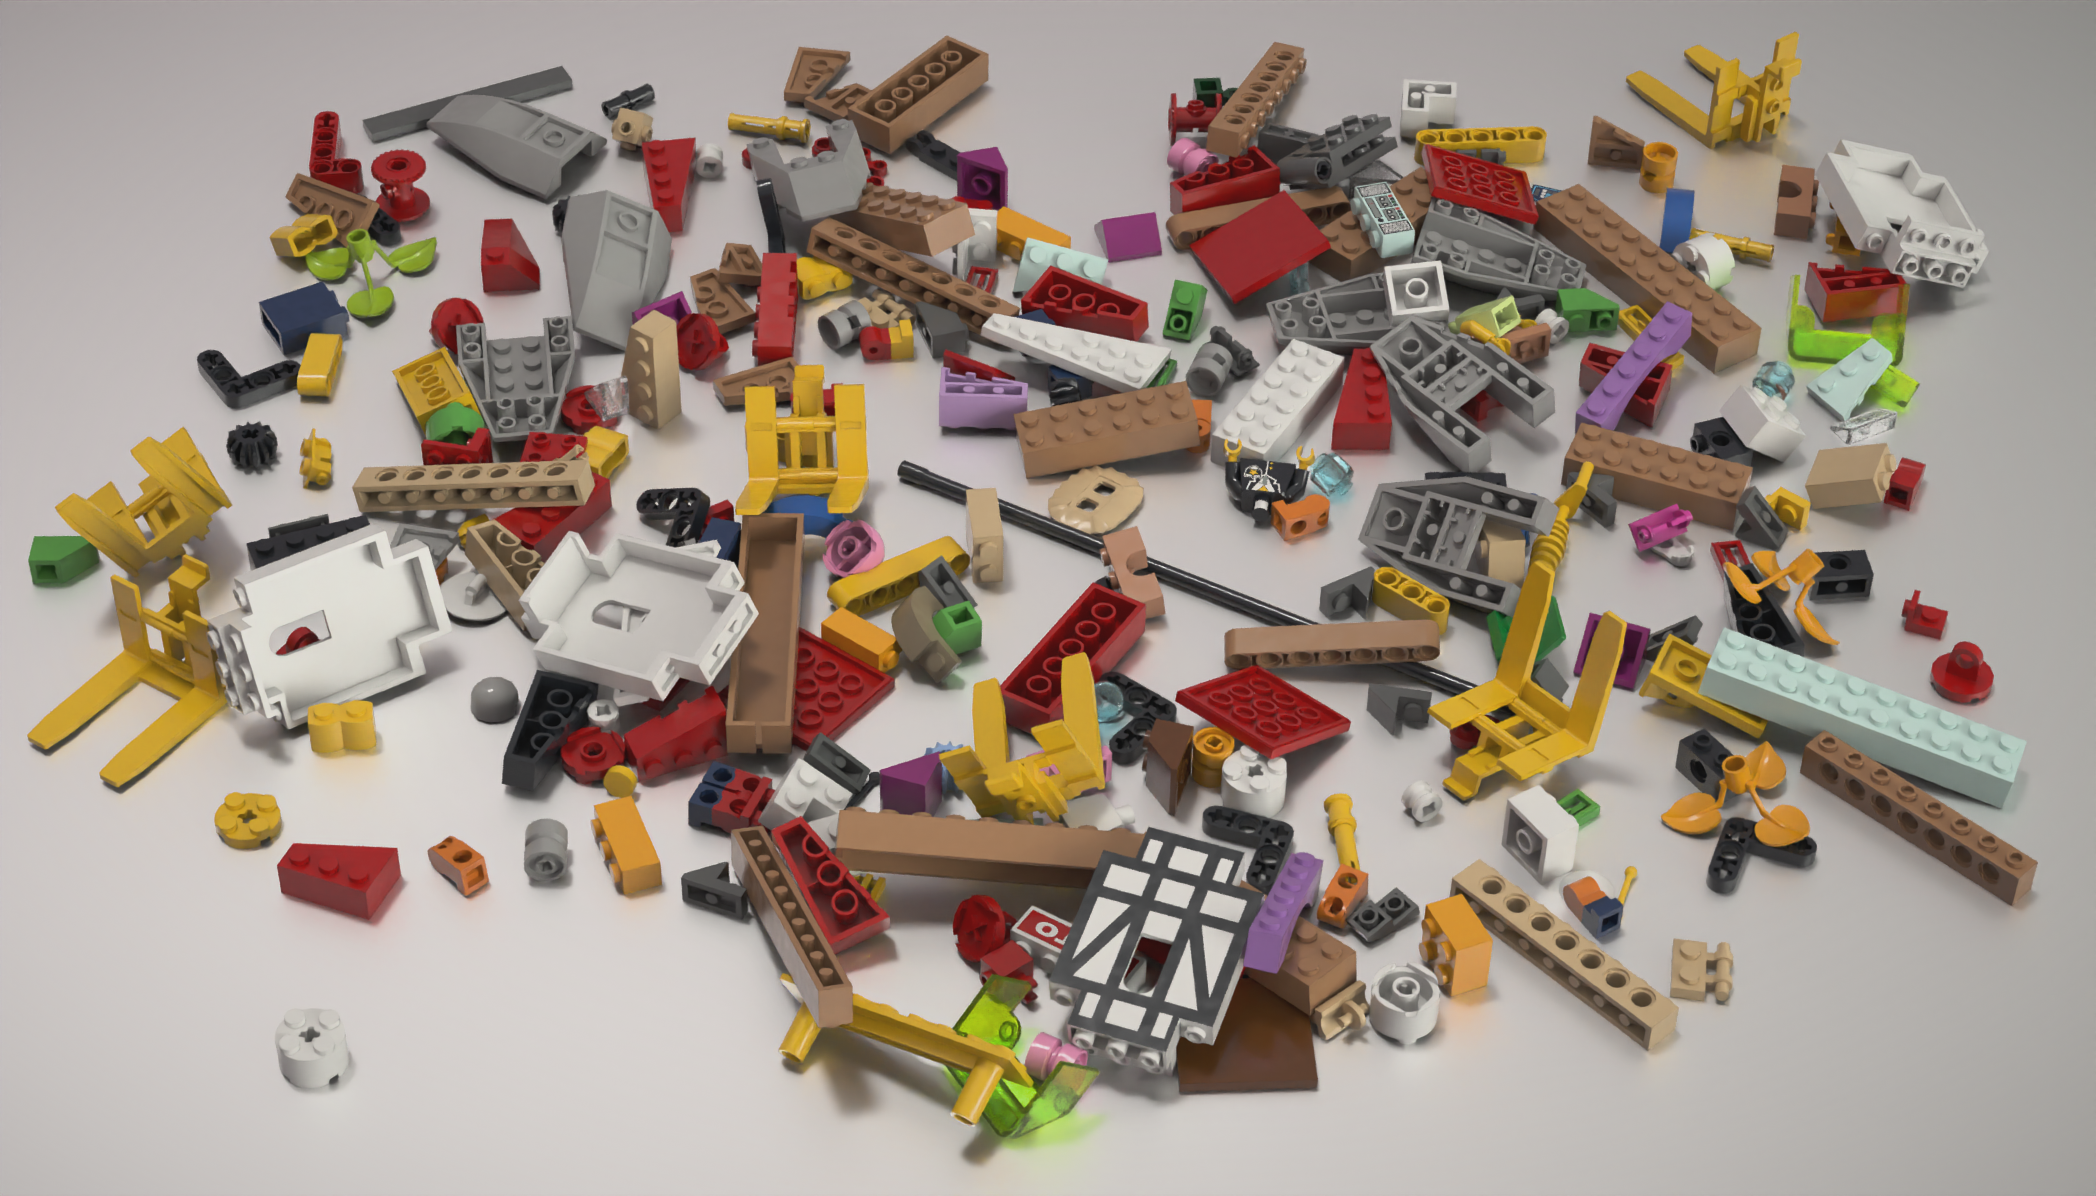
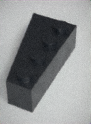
M1753 563L1738 567L1752 584H1759L1764 581ZM1724 571V601L1732 631L1804 657L1805 644L1768 586L1756 591L1762 601L1758 604L1751 603L1739 594Z
M541 670L536 671L504 755L502 784L531 791L536 788L561 756L562 745L564 747L567 743V737L571 733L582 729L589 720L587 709L591 703L597 701L598 683Z

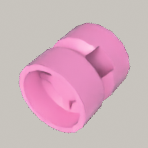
M1188 138L1178 140L1172 146L1167 157L1168 167L1182 176L1195 171L1204 173L1208 171V165L1219 162L1217 155L1206 151V149H1201L1200 145Z
M1041 1032L1032 1042L1024 1066L1027 1067L1026 1072L1028 1075L1042 1081L1050 1077V1082L1054 1083L1056 1087L1071 1092L1076 1088L1083 1076L1087 1065L1088 1052L1085 1049L1068 1043L1062 1047L1061 1039Z

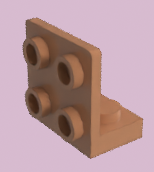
M1547 323L1524 329L1516 326L1498 338H1505L1510 341L1509 356L1520 364L1549 355L1552 329Z

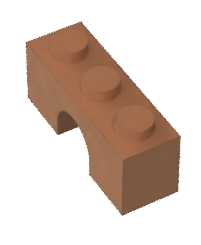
M1782 165L1774 235L1807 239L1808 229H1814L1819 181L1814 180L1815 169Z
M1135 526L1102 536L1104 548L1099 549L1103 566H1110L1111 572L1108 573V578L1112 590L1118 589L1120 594L1146 604V619L1166 614L1163 594L1155 573L1144 576L1133 574L1137 570L1148 567L1146 548L1138 527Z

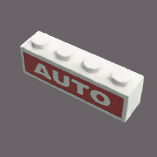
M1032 905L1010 930V941L1014 940L1034 959L1035 965L1052 974L1072 924ZM1134 954L1123 982L1128 990L1137 993L1145 983L1146 959Z

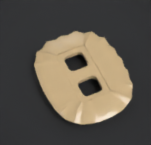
M1095 465L1090 469L1082 468L1077 474L1071 475L1067 481H1062L1060 487L1055 489L1053 496L1048 499V511L1055 521L1091 535H1102L1109 530L1115 529L1134 512L1143 499L1144 488L1139 485L1137 479L1129 478L1125 473L1117 472L1112 467L1103 469ZM1104 485L1115 491L1109 496H1103L1094 490L1098 486ZM1082 501H1089L1098 507L1092 512H1087L1077 506Z

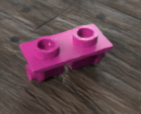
M1674 504L1628 524L1637 549L1641 552L1688 532L1686 527L1690 524L1693 517L1690 511L1679 510L1678 505Z

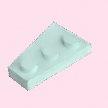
M1027 237L1012 292L1029 291L1050 265L1102 285L1108 259Z
M1871 338L1807 384V393L1846 424L1850 418V412L1856 405H1860L1864 399L1865 392L1871 385H1875L1893 361L1892 353L1874 338Z

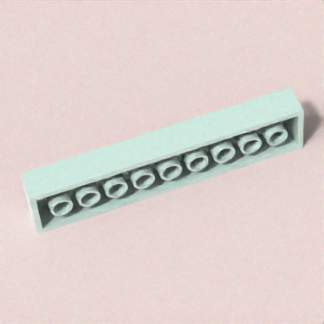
M1727 628L1722 630L1698 694L1814 738L1823 730H1826L1872 760L2001 809L2014 782L2027 741L2013 735L2006 734Z

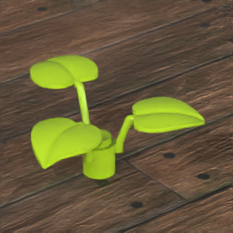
M356 229L351 231L346 237L348 242L347 248H332L320 252H310L305 257L308 268L313 276L326 281L342 277L346 273L347 268L353 267L355 260L361 263L368 290L353 294L347 301V309L355 317H375L384 314L392 307L394 294L386 286L373 288L367 262L372 260L374 250L391 268L398 267L402 273H413L427 268L432 263L437 240L436 237L400 247L388 257L378 247L376 240L370 239L367 230Z

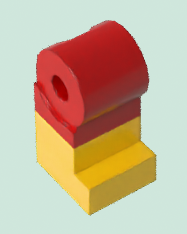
M910 319L899 320V327L880 329L870 326L864 328L859 333L861 353L868 360L914 358V340Z

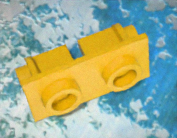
M314 428L309 438L303 439L300 448V456H304L300 465L299 474L303 476V488L305 489L309 481L316 482L319 485H326L331 480V443L325 438H316V429Z

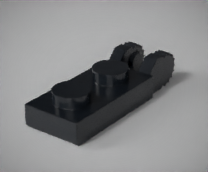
M925 130L918 132L917 139L910 137L905 141V147L908 152L918 157L920 161L957 181V155L961 152L938 139L936 140L932 133Z

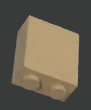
M1887 443L1819 450L1805 484L1813 509L1881 503L1886 490L1889 489L1892 473L1896 470L1895 456L1890 454Z
M996 488L967 489L966 541L970 556L973 583L1003 581L1004 536Z

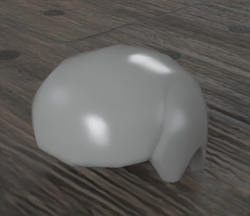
M502 677L482 679L481 682L474 686L471 692V713L477 719L486 722H502L514 716L516 705L519 703L518 690L511 681Z

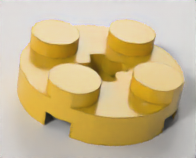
M230 793L225 797V802L220 805L215 813L216 833L224 838V842L227 845L238 849H251L261 846L262 840L269 836L270 840L276 837L282 826L281 813L276 799L269 794ZM251 818L249 823H243V820Z

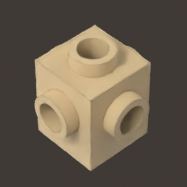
M620 108L618 117L612 124V139L620 143V148L635 152L636 147L642 148V142H650L653 134L651 127L653 118L642 112Z

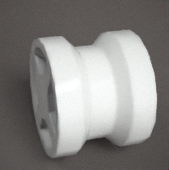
M704 144L698 148L696 152V170L698 174L705 178H714L721 174L723 170V151L715 144Z
M1550 308L1543 310L1535 319L1537 325L1547 323L1552 329L1551 344L1560 342L1568 332L1569 322L1563 317H1557V313Z
M601 699L589 705L587 709L588 727H601V732L611 734L610 730L619 733V707L615 702Z
M1417 781L1408 786L1401 799L1404 806L1412 809L1413 816L1420 822L1432 819L1442 807L1441 798L1438 794L1432 793L1431 786L1425 781Z

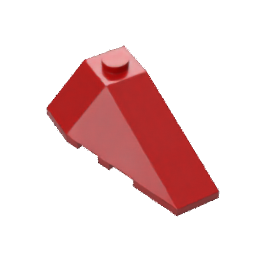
M512 218L484 220L481 245L483 292L540 290V268Z

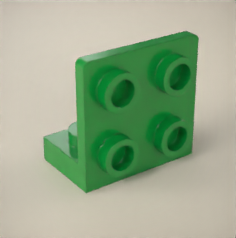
M1551 596L1535 662L1542 660L1566 639L1557 600L1554 596ZM1494 610L1486 619L1496 659L1500 661L1513 618L1504 616Z

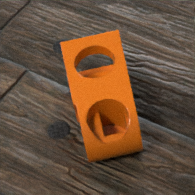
M1192 399L1198 420L1200 446L1186 449L1192 453H1203L1210 447L1212 400Z
M1318 494L1309 495L1302 501L1288 505L1283 500L1273 502L1271 524L1284 541L1316 532V530H1320L1328 525L1330 502L1325 496Z
M449 836L441 843L428 849V857L433 867L439 873L445 874L457 883L458 891L463 895L467 896L489 882L484 856L462 840Z
M1341 863L1325 890L1317 910V919L1341 929L1345 928L1347 925L1346 919L1352 915L1359 902L1362 903L1368 895L1369 874ZM1348 876L1354 878L1357 881V884L1354 885L1352 883L1346 882L1345 877Z

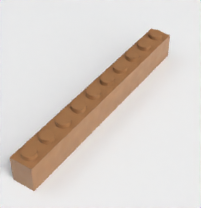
M764 826L731 830L732 866L743 887L747 888V895L818 1028H836L841 1024L853 1023V986Z

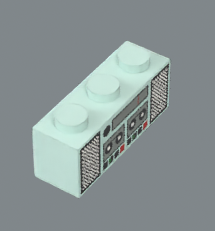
M1387 182L1355 187L1354 198L1351 199L1350 203L1353 215H1357L1360 220L1362 231H1366L1369 236L1371 247L1377 250L1381 258L1413 253L1415 230Z

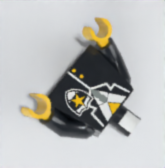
M1228 439L1225 440L1223 452L1228 457V462H1225V486L1232 497L1240 501L1241 511L1251 513L1256 521H1265L1271 515L1273 502L1283 500L1288 505L1297 502L1304 496L1310 472L1307 471V468L1315 461L1313 448L1308 458H1302L1303 448L1302 446L1298 447L1296 455L1299 468H1296V464L1240 458V462H1237V457L1242 447L1240 439L1237 441L1238 449L1230 450L1227 447Z

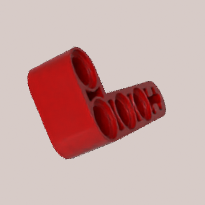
M332 111L321 112L314 119L309 162L310 177L358 194L364 189L361 162L351 158L340 159L342 137L339 115Z

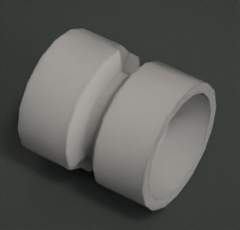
M852 300L840 306L838 310H832L818 319V330L823 341L834 350L849 344L852 340L859 339V333L864 328L872 326L867 310L856 300Z
M1215 343L1201 346L1186 374L1185 381L1190 390L1203 397H1212L1218 394L1233 365L1231 353L1225 347Z
M539 819L528 825L525 831L524 871L531 878L539 881H552L564 875L567 869L566 850L568 847V830L564 824L553 819Z

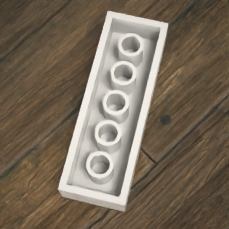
M1293 339L1212 434L1211 462L1225 467V462H1228V457L1223 452L1226 439H1228L1227 447L1230 450L1238 449V439L1242 443L1237 462H1240V458L1279 462L1341 387L1345 357Z

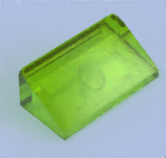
M1890 364L1875 385L1870 387L1897 405L1905 408L1920 386V383Z

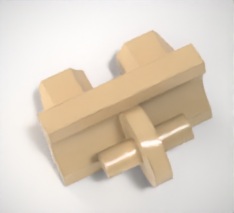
M1358 980L1314 1009L1315 1013L1309 1017L1310 1021L1318 1026L1320 1038L1327 1041L1348 1026L1354 1030H1359L1365 1026V1015L1369 1013L1370 1008L1365 998L1366 983Z

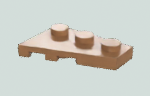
M799 47L784 89V101L804 103V98L812 96L814 99L851 60L850 52Z
M716 268L690 276L691 288L698 313L712 317L718 326L719 333L723 334L756 322L755 312L729 283L717 282L718 270Z
M788 357L714 379L713 390L724 406L745 404V386H775L776 402L790 401V395L793 393L792 381L795 378L794 368L798 364L793 357Z

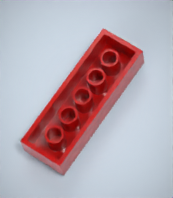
M1092 582L1000 685L1005 706L1006 723L1032 734V727L1060 719L1064 721L1061 691L1062 659L1085 652L1089 659L1096 689L1099 685L1100 677L1104 673L1110 672L1145 632L1146 604Z

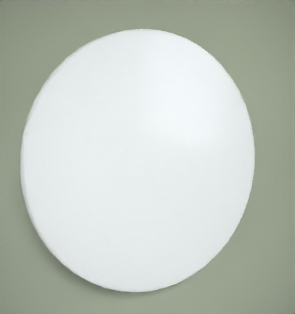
M459 574L446 580L440 587L446 611L455 617L471 621H484L499 617L507 611L487 584V578L483 574Z

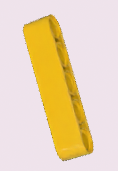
M1534 126L1421 130L1416 134L1414 160L1418 164L1424 165L1421 152L1424 144H1429L1456 152L1458 149H1476V158H1480L1481 149L1500 148L1501 151L1506 152V161L1503 163L1539 162L1544 158L1547 133L1544 129Z
M945 536L881 562L869 571L852 574L834 582L827 591V599L837 610L842 607L857 616H861L909 596L916 588L920 587L918 572L941 555L956 575L963 573L968 568L970 556L952 537Z

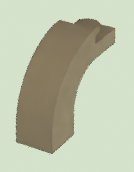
M926 586L916 588L893 612L891 623L894 635L911 662L917 660L938 684L943 682L962 663V660L940 636L934 626L932 618L944 607Z

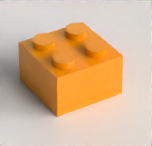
M1459 894L1426 904L1424 920L1421 922L1423 933L1422 942L1419 943V952L1423 961L1428 962L1434 970L1438 984L1443 985L1451 997L1487 986L1493 939L1465 897Z

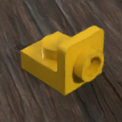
M1783 487L1777 489L1772 495L1769 494L1765 497V500L1781 521L1798 530L1803 529L1807 525L1811 502Z

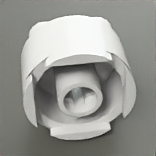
M1705 233L1677 245L1670 256L1713 290L1723 287L1732 281L1733 276L1730 277L1731 269L1735 267L1734 257L1728 244L1722 238L1717 240L1713 237L1714 233Z
M1246 744L1240 750L1228 756L1222 767L1221 797L1223 806L1259 816L1265 815L1267 818L1278 814L1285 802L1287 762L1285 759L1279 756L1269 759Z
M1407 962L1406 966L1395 967L1396 963H1392L1382 967L1373 978L1369 1022L1382 1034L1408 1045L1414 1043L1417 1038L1425 1036L1434 1028L1438 1016L1440 989L1436 975L1428 968L1411 962Z
M294 1008L285 1013L284 1020L278 1025L275 1032L279 1068L283 1076H287L290 1079V1083L302 1088L323 1087L329 1084V1079L337 1074L340 1077L348 1067L349 1053L344 1024L338 1012L332 1009L309 1008L301 1010Z

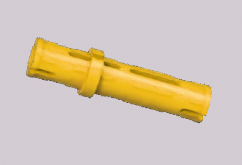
M1692 228L1689 240L1702 234L1713 232ZM1714 233L1715 235H1713L1717 240L1722 238L1728 244L1732 254L1739 255L1741 259L1750 257L1767 262L1772 260L1774 253L1773 244L1751 241L1750 237L1741 239L1719 233Z

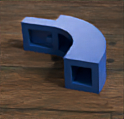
M1667 187L1659 246L1666 253L1673 254L1677 245L1689 240L1695 190Z
M810 495L791 496L771 503L767 510L762 512L804 513V534L817 535L823 538H827L833 528L846 520L853 522L850 519L844 518L843 513H828L827 498Z

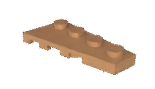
M300 173L296 174L285 196L305 214L331 215L338 232L335 239L346 248L348 246L347 235L356 229L368 230L380 206L374 200Z

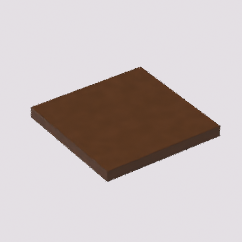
M1240 978L1238 980L1214 1045L1193 1043L1187 1038L1180 1036L1176 1046L1179 1092L1317 1088L1318 1077L1309 1015L1252 978Z

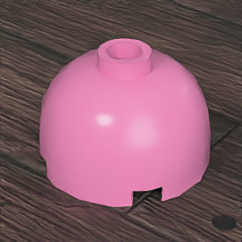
M846 520L833 528L826 538L825 545L828 547L826 555L823 554V561L830 572L843 579L852 574L869 571L883 562L885 557L884 543L880 534L863 520L854 522Z

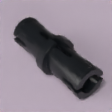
M648 83L631 91L625 90L616 98L602 102V111L606 117L611 118L619 113L620 108L635 110L636 106L655 99V92Z

